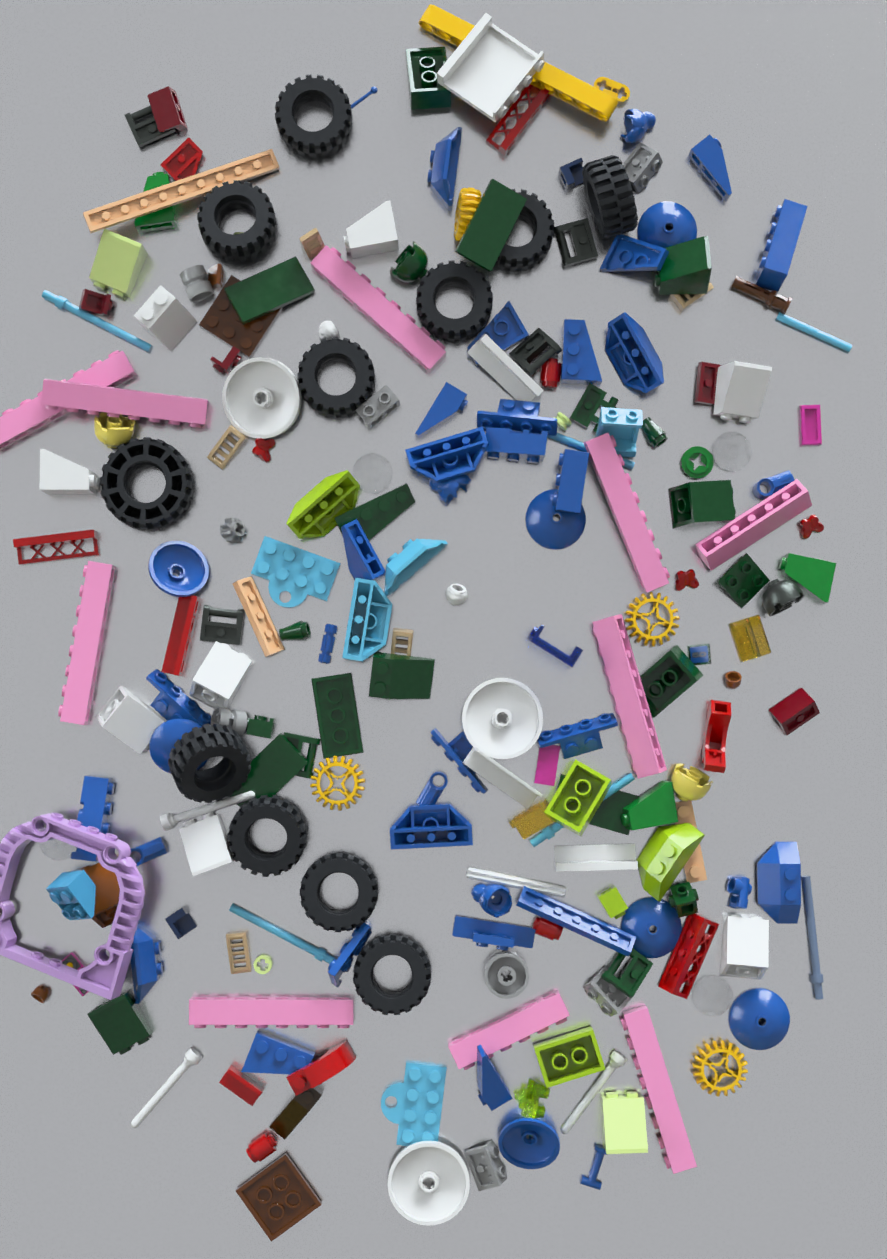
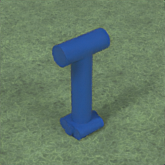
M596 1144L594 1148L596 1155L589 1177L582 1176L580 1184L600 1190L602 1182L596 1179L604 1155L608 1154H606L603 1146Z

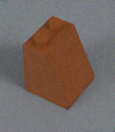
M100 863L83 867L81 870H84L96 885L94 916L91 919L104 928L113 924L119 903L120 888L117 876L114 872L102 867Z

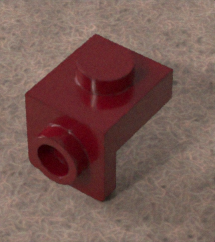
M83 289L79 309L100 316L106 315L112 308L111 295Z
M233 346L223 362L212 356L210 359L213 363L212 367L220 373L225 371L229 374L233 367L240 364L242 353Z

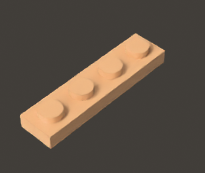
M252 576L232 583L265 657L284 650Z
M692 801L675 802L678 822L674 824L691 823L697 828ZM700 843L683 867L686 882L693 883L707 880Z

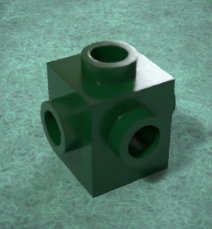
M690 882L670 887L669 904L671 908L675 907L678 918L698 913L697 901L699 897L696 889H692Z

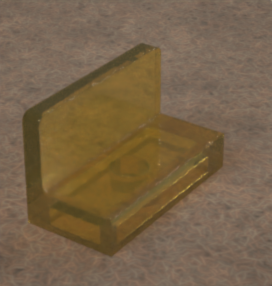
M759 615L730 623L742 662L771 653Z
M546 799L542 800L509 821L511 827H516L523 839L530 837L555 822L544 813L549 805Z

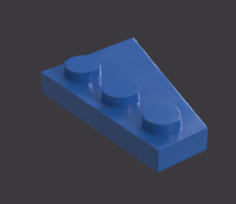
M622 234L617 235L600 270L603 272L661 270L669 251Z
M510 301L504 305L501 311L495 315L492 321L468 345L467 350L484 334L490 337L503 351L529 336Z
M363 923L361 927L357 926L352 933L353 938L349 943H345L342 946L340 956L337 960L334 959L328 967L331 983L337 988L342 982L339 980L342 973L348 972L352 966L353 955L357 956L372 933L371 927L366 923Z

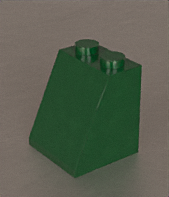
M708 236L666 247L665 249L669 251V254L661 270H654L657 271L654 277L655 287H658L659 295L707 294L712 270Z
M731 480L688 482L668 489L673 528L726 523L735 519L736 509L733 502Z
M131 989L87 1013L113 1055L118 1052L122 1055L130 1051V1046L135 1043L141 1045L150 1040L148 1036L153 1033L139 1004H135V996Z

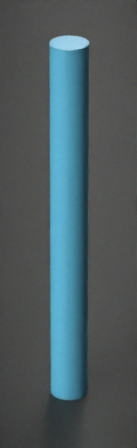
M780 312L777 315L776 320L842 350L850 352L852 348L851 344Z

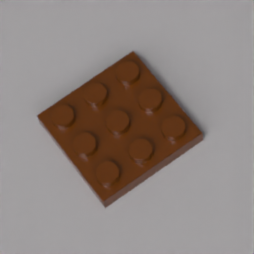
M231 275L199 326L229 346L236 347L248 358H251L281 312L282 307L243 325L224 291V288L240 281Z
M287 1153L236 1189V1193L271 1242L322 1205V1202Z

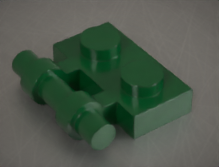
M589 383L570 420L585 428H588L590 422L594 423L596 426L592 432L596 434L599 417L595 416V413L599 406L616 408L615 406L619 400L613 396L609 402L603 400L607 392Z

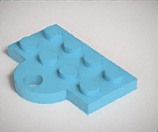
M264 536L251 574L269 580V594L275 603L285 608H293L302 604L308 595L327 601L341 563ZM284 591L291 594V600L287 603H283L280 600V594Z
M406 1061L404 1082H395L389 1085L383 1092L381 1098L382 1112L389 1121L399 1124L396 1145L410 1146L421 1141L438 1142L447 1066ZM387 1097H395L397 1104L394 1107L387 1106L385 1103Z

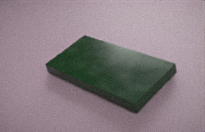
M491 179L455 252L489 272L492 271L527 199L495 179Z
M295 256L224 288V291L244 325L314 293L315 289Z
M352 673L311 679L323 759L332 758L333 756L339 757L364 753Z
M280 733L251 761V771L247 774L246 782L242 783V787L238 791L235 790L230 797L248 791H253L257 799L261 795L273 797L309 762ZM249 800L238 803L237 805L241 807L244 803H248Z
M560 775L556 791L566 775ZM617 791L602 801L589 824L629 835L630 830L623 826L621 815L623 814V808L639 796Z

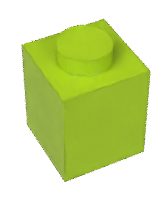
M615 886L597 895L610 918L615 917V919H618L626 914L625 910L628 907Z

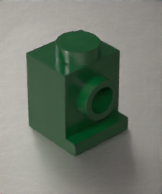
M255 715L254 719L247 718L246 734L272 739L276 719L270 718L268 722L266 721L267 717Z

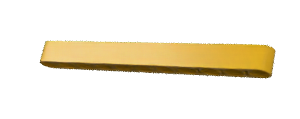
M431 4L418 22L427 32L457 47L474 28V25ZM545 62L540 72L536 71L532 76L531 85L544 90L545 88L549 90L548 94L601 121L607 122L618 105V101L613 96Z

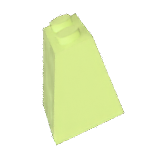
M104 228L89 276L93 286L101 290L105 288L110 289L112 294L123 298V295L130 297L148 253L141 243Z
M637 1091L626 1092V1095H618L617 1092H607L606 1096H601L602 1137L606 1154L648 1153L645 1107L642 1094H638Z

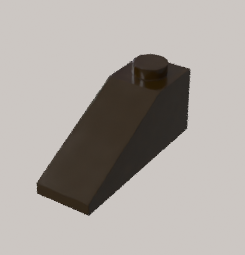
M316 1086L297 1096L294 1094L269 1127L285 1140L322 1096L323 1090Z

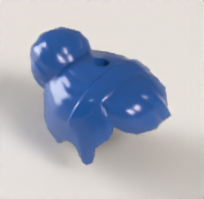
M638 109L626 110L624 121L627 135L620 136L627 143L633 144L639 141L647 130L654 127L656 123L655 115L647 111L643 113Z
M461 475L438 483L431 479L429 480L430 488L438 492L439 497L445 504H449L454 497L457 498L459 488L467 492L466 486L471 483L468 475Z
M479 884L472 889L473 899L479 902L486 913L499 918V916L510 912L512 897L507 887L498 884L488 886Z

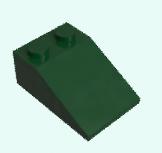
M445 47L406 49L411 110L451 107V92L437 82V72L447 61Z
M678 645L674 646L640 676L650 713L653 717H656L703 676L701 671Z
M375 652L372 662L369 697L430 699L435 659Z

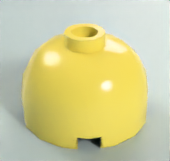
M101 412L99 417L95 416L94 418L95 435L100 442L108 447L117 448L122 443H128L133 437L135 420L123 417L122 414H120L119 418L109 417L107 412Z
M677 764L671 775L673 790L677 797L685 802L702 799L711 788L713 781L709 782L710 777L695 767L690 766L689 770L683 768L685 764Z

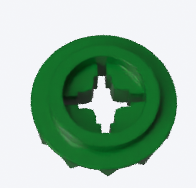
M700 446L689 448L683 454L681 461L684 473L691 478L698 479L707 476L714 464L712 454L706 448ZM701 455L700 462L703 464L694 470V463L691 460H696Z

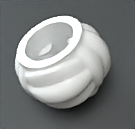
M324 321L320 324L318 331L320 339L332 340V337H339V332L332 321Z
M452 584L446 589V598L452 605H460L466 602L468 594L464 586Z

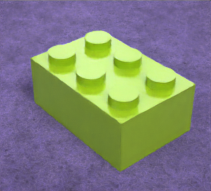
M575 759L544 813L548 818L582 836L611 788L612 781Z
M592 1026L533 1044L546 1088L606 1070Z

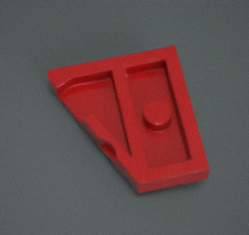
M188 137L160 166L174 181L196 175L203 151Z

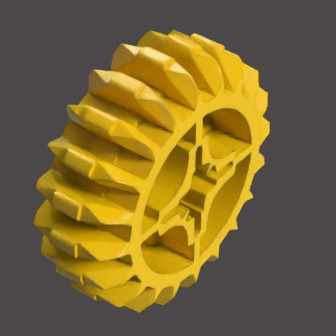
M468 187L462 188L459 193L454 224L456 241L461 240L481 200L480 190Z
M649 592L648 599L643 593L641 594L642 601L636 597L634 601L637 605L632 603L628 605L633 611L627 610L625 614L631 616V618H626L625 622H631V625L627 626L626 630L633 628L634 632L630 636L634 637L637 634V643L643 638L644 646H647L650 640L651 646L654 647L656 640L659 645H663L662 638L667 642L670 641V637L667 634L669 633L673 636L676 634L671 628L679 627L673 621L679 620L680 617H673V613L678 612V609L671 610L670 607L674 605V602L666 604L667 596L660 600L661 593H657L656 598H654L653 592ZM653 603L649 613L638 612L642 605ZM659 605L666 611L668 620L659 616ZM653 614L654 619H657L658 622H654L651 625L650 620L645 617H650ZM636 618L645 623V634L638 628ZM656 625L666 626L663 633L658 636H651Z
M333 756V763H331L329 758H326V766L320 762L319 766L322 769L314 768L313 770L318 776H311V779L316 780V783L310 784V787H317V790L313 791L312 795L319 793L320 797L316 801L320 802L324 799L323 807L331 803L330 810H334L335 804L338 805L339 811L342 810V804H345L346 809L350 808L348 801L355 805L357 802L353 797H362L357 791H364L365 789L363 786H359V783H364L365 779L358 778V776L363 774V771L356 773L355 770L359 765L356 764L352 768L350 766L353 762L352 759L347 764L344 763L345 756L341 757V762H338L337 756ZM341 766L346 768L347 771L343 775L337 776L329 768ZM325 773L330 780V785L323 792L321 779ZM351 775L354 778L352 793L345 786L346 780ZM346 776L341 782L342 788L338 789L337 787L330 791V788L335 783L333 778L337 777L338 780ZM333 791H340L346 798L334 800L329 798L328 795Z
M713 1040V1047L711 1048L707 1043L704 1044L707 1050L703 1051L699 1048L698 1051L702 1054L701 1057L698 1055L694 1056V1059L699 1061V1063H692V1067L698 1069L692 1072L694 1076H699L695 1080L696 1083H702L700 1087L702 1090L708 1088L707 1093L710 1095L714 1090L715 1095L718 1097L721 1091H723L724 1096H728V1089L735 1093L736 1091L733 1088L735 1085L738 1088L742 1087L738 1081H746V1078L741 1075L742 1073H748L746 1068H742L748 1064L746 1060H741L745 1055L738 1053L739 1048L737 1046L732 1049L733 1044L731 1042H728L725 1047L724 1040H720L719 1046ZM723 1052L716 1060L708 1059L715 1053ZM729 1054L735 1060V1071L728 1067ZM705 1065L712 1069L711 1082L705 1077ZM722 1065L727 1071H717V1069L714 1066ZM725 1076L732 1077L725 1083L717 1084Z

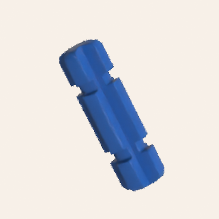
M325 625L324 632H326V635H323L320 649L322 654L319 653L318 661L321 663H330V653H332L335 640L333 635L337 631L336 625Z

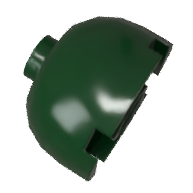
M414 241L412 242L413 247L408 245L395 261L398 264L396 268L391 267L390 274L406 283L413 282L417 278L421 280L428 271L426 269L428 256L423 248Z

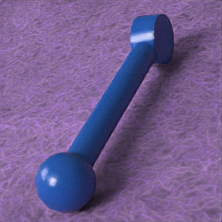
M371 87L367 94L351 105V109L371 94L377 93L378 89Z

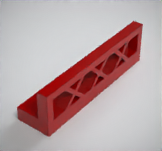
M529 84L528 87H525L517 101L512 104L505 116L486 139V143L505 156L550 96L548 94L549 90L545 88L544 90L540 89L536 97L530 98L529 89L532 85ZM528 102L529 107L526 111L518 113V104ZM516 118L517 123L512 129H506V120ZM496 134H505V139L500 145L492 140Z
M94 529L13 539L14 548H17L19 565L100 555L98 535ZM93 540V552H85L80 547L85 541ZM65 543H71L76 547L71 554L66 555L61 551ZM51 545L56 549L51 557H45L40 553L45 546ZM23 548H31L36 552L31 559L23 560Z
M191 595L179 597L161 672L177 676L183 675L200 598Z
M697 914L688 916L658 987L673 995L685 999L688 998L718 929V923ZM708 924L711 925L710 928H709L708 933L705 934V930H706V928H707V925H708ZM701 945V949L697 953V948ZM693 964V968L689 972L688 969L690 965ZM685 982L684 989L682 992H680L679 990L682 984Z

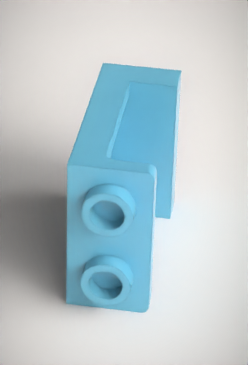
M601 407L595 437L609 433L610 436L613 435L617 446L614 448L617 455L635 457L639 428H642L643 425L642 410Z

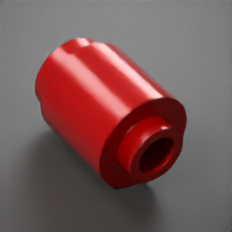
M550 358L541 366L540 381L542 382V387H558L562 364L558 363V359Z
M536 917L532 928L535 929L534 934L552 941L553 939L559 940L563 931L562 926L542 917Z
M264 1133L249 1144L246 1152L254 1163L257 1161L261 1162L277 1150L276 1145L278 1143L272 1134Z

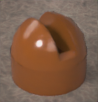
M735 671L726 673V686L730 689L738 688L741 684V674Z
M43 985L37 986L32 991L31 996L40 1003H45L49 996V989H44Z

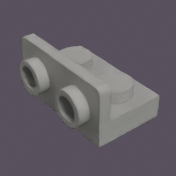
M641 142L636 146L623 163L629 177V182L633 185L636 192L640 193L648 185L651 177L661 168L663 161L658 151Z
M385 385L359 406L356 412L363 419L367 428L371 430L401 404L391 389Z
M604 967L583 988L586 990L588 997L600 1005L601 1011L611 1017L618 1014L632 998H629L611 983L602 979L603 972L608 970Z
M493 1140L488 1141L483 1146L471 1148L464 1152L478 1191L498 1187L507 1179L506 1168L502 1165L499 1150Z

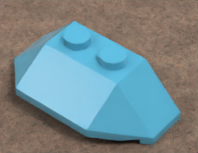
M410 539L402 546L404 550L401 553L397 554L395 552L387 559L389 563L386 565L384 593L387 598L446 548L448 543L445 540L416 539L412 541Z
M355 578L342 656L344 659L364 661L386 645L393 604L376 581Z

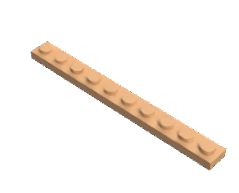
M270 149L83 212V217L91 234L104 228L106 229L206 195L207 193H212V188L215 186L221 187L224 182L228 181L229 184H233L234 180L244 182L279 170V165L273 150Z

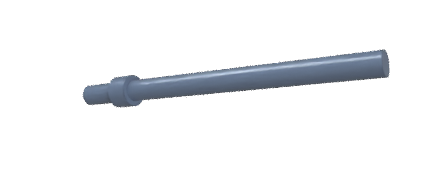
M803 876L812 965L811 983H814L815 999L820 1000L823 999L822 983L824 980L823 974L820 971L810 876Z

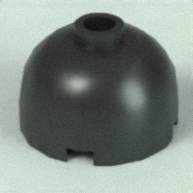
M775 579L767 584L769 588L764 592L762 601L767 614L774 616L792 607L791 604L794 603V600L797 603L801 601L805 595L793 581H779Z

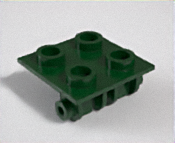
M745 553L731 566V569L727 570V573L722 578L718 579L717 584L727 591L740 608H743L770 580L752 558Z

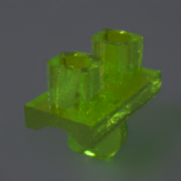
M529 1079L527 1088L523 1087L522 1093L515 1094L514 1099L520 1101L518 1108L522 1109L521 1115L533 1119L543 1118L545 1106L538 1104L539 1098L547 1099L550 1088H546L545 1085H542L535 1079Z

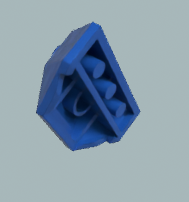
M457 127L436 143L435 151L431 150L430 155L433 170L428 171L427 182H431V190L448 211H452L462 127Z
M626 312L608 322L605 350L624 385L644 393H649L664 383L663 365L643 327Z
M482 426L406 449L405 452L411 469L438 483L475 472L489 444Z
M451 804L409 806L390 828L391 850L473 845L472 824Z
M775 842L757 862V904L777 924H798L801 908V863L797 842Z
M138 923L131 949H133L131 969L135 1004H139L160 979V975H163L162 962L158 961V954H161L160 942H156V937Z

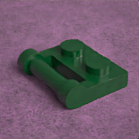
M284 732L283 736L300 753L302 752L303 742L309 743L306 758L309 763L305 766L304 771L300 770L295 776L311 779V776L314 775L312 769L320 739Z
M633 948L629 955L631 959L619 978L615 977L614 974L626 957V955L619 952L608 970L604 971L601 976L603 980L611 983L629 998L634 996L653 965L651 961Z

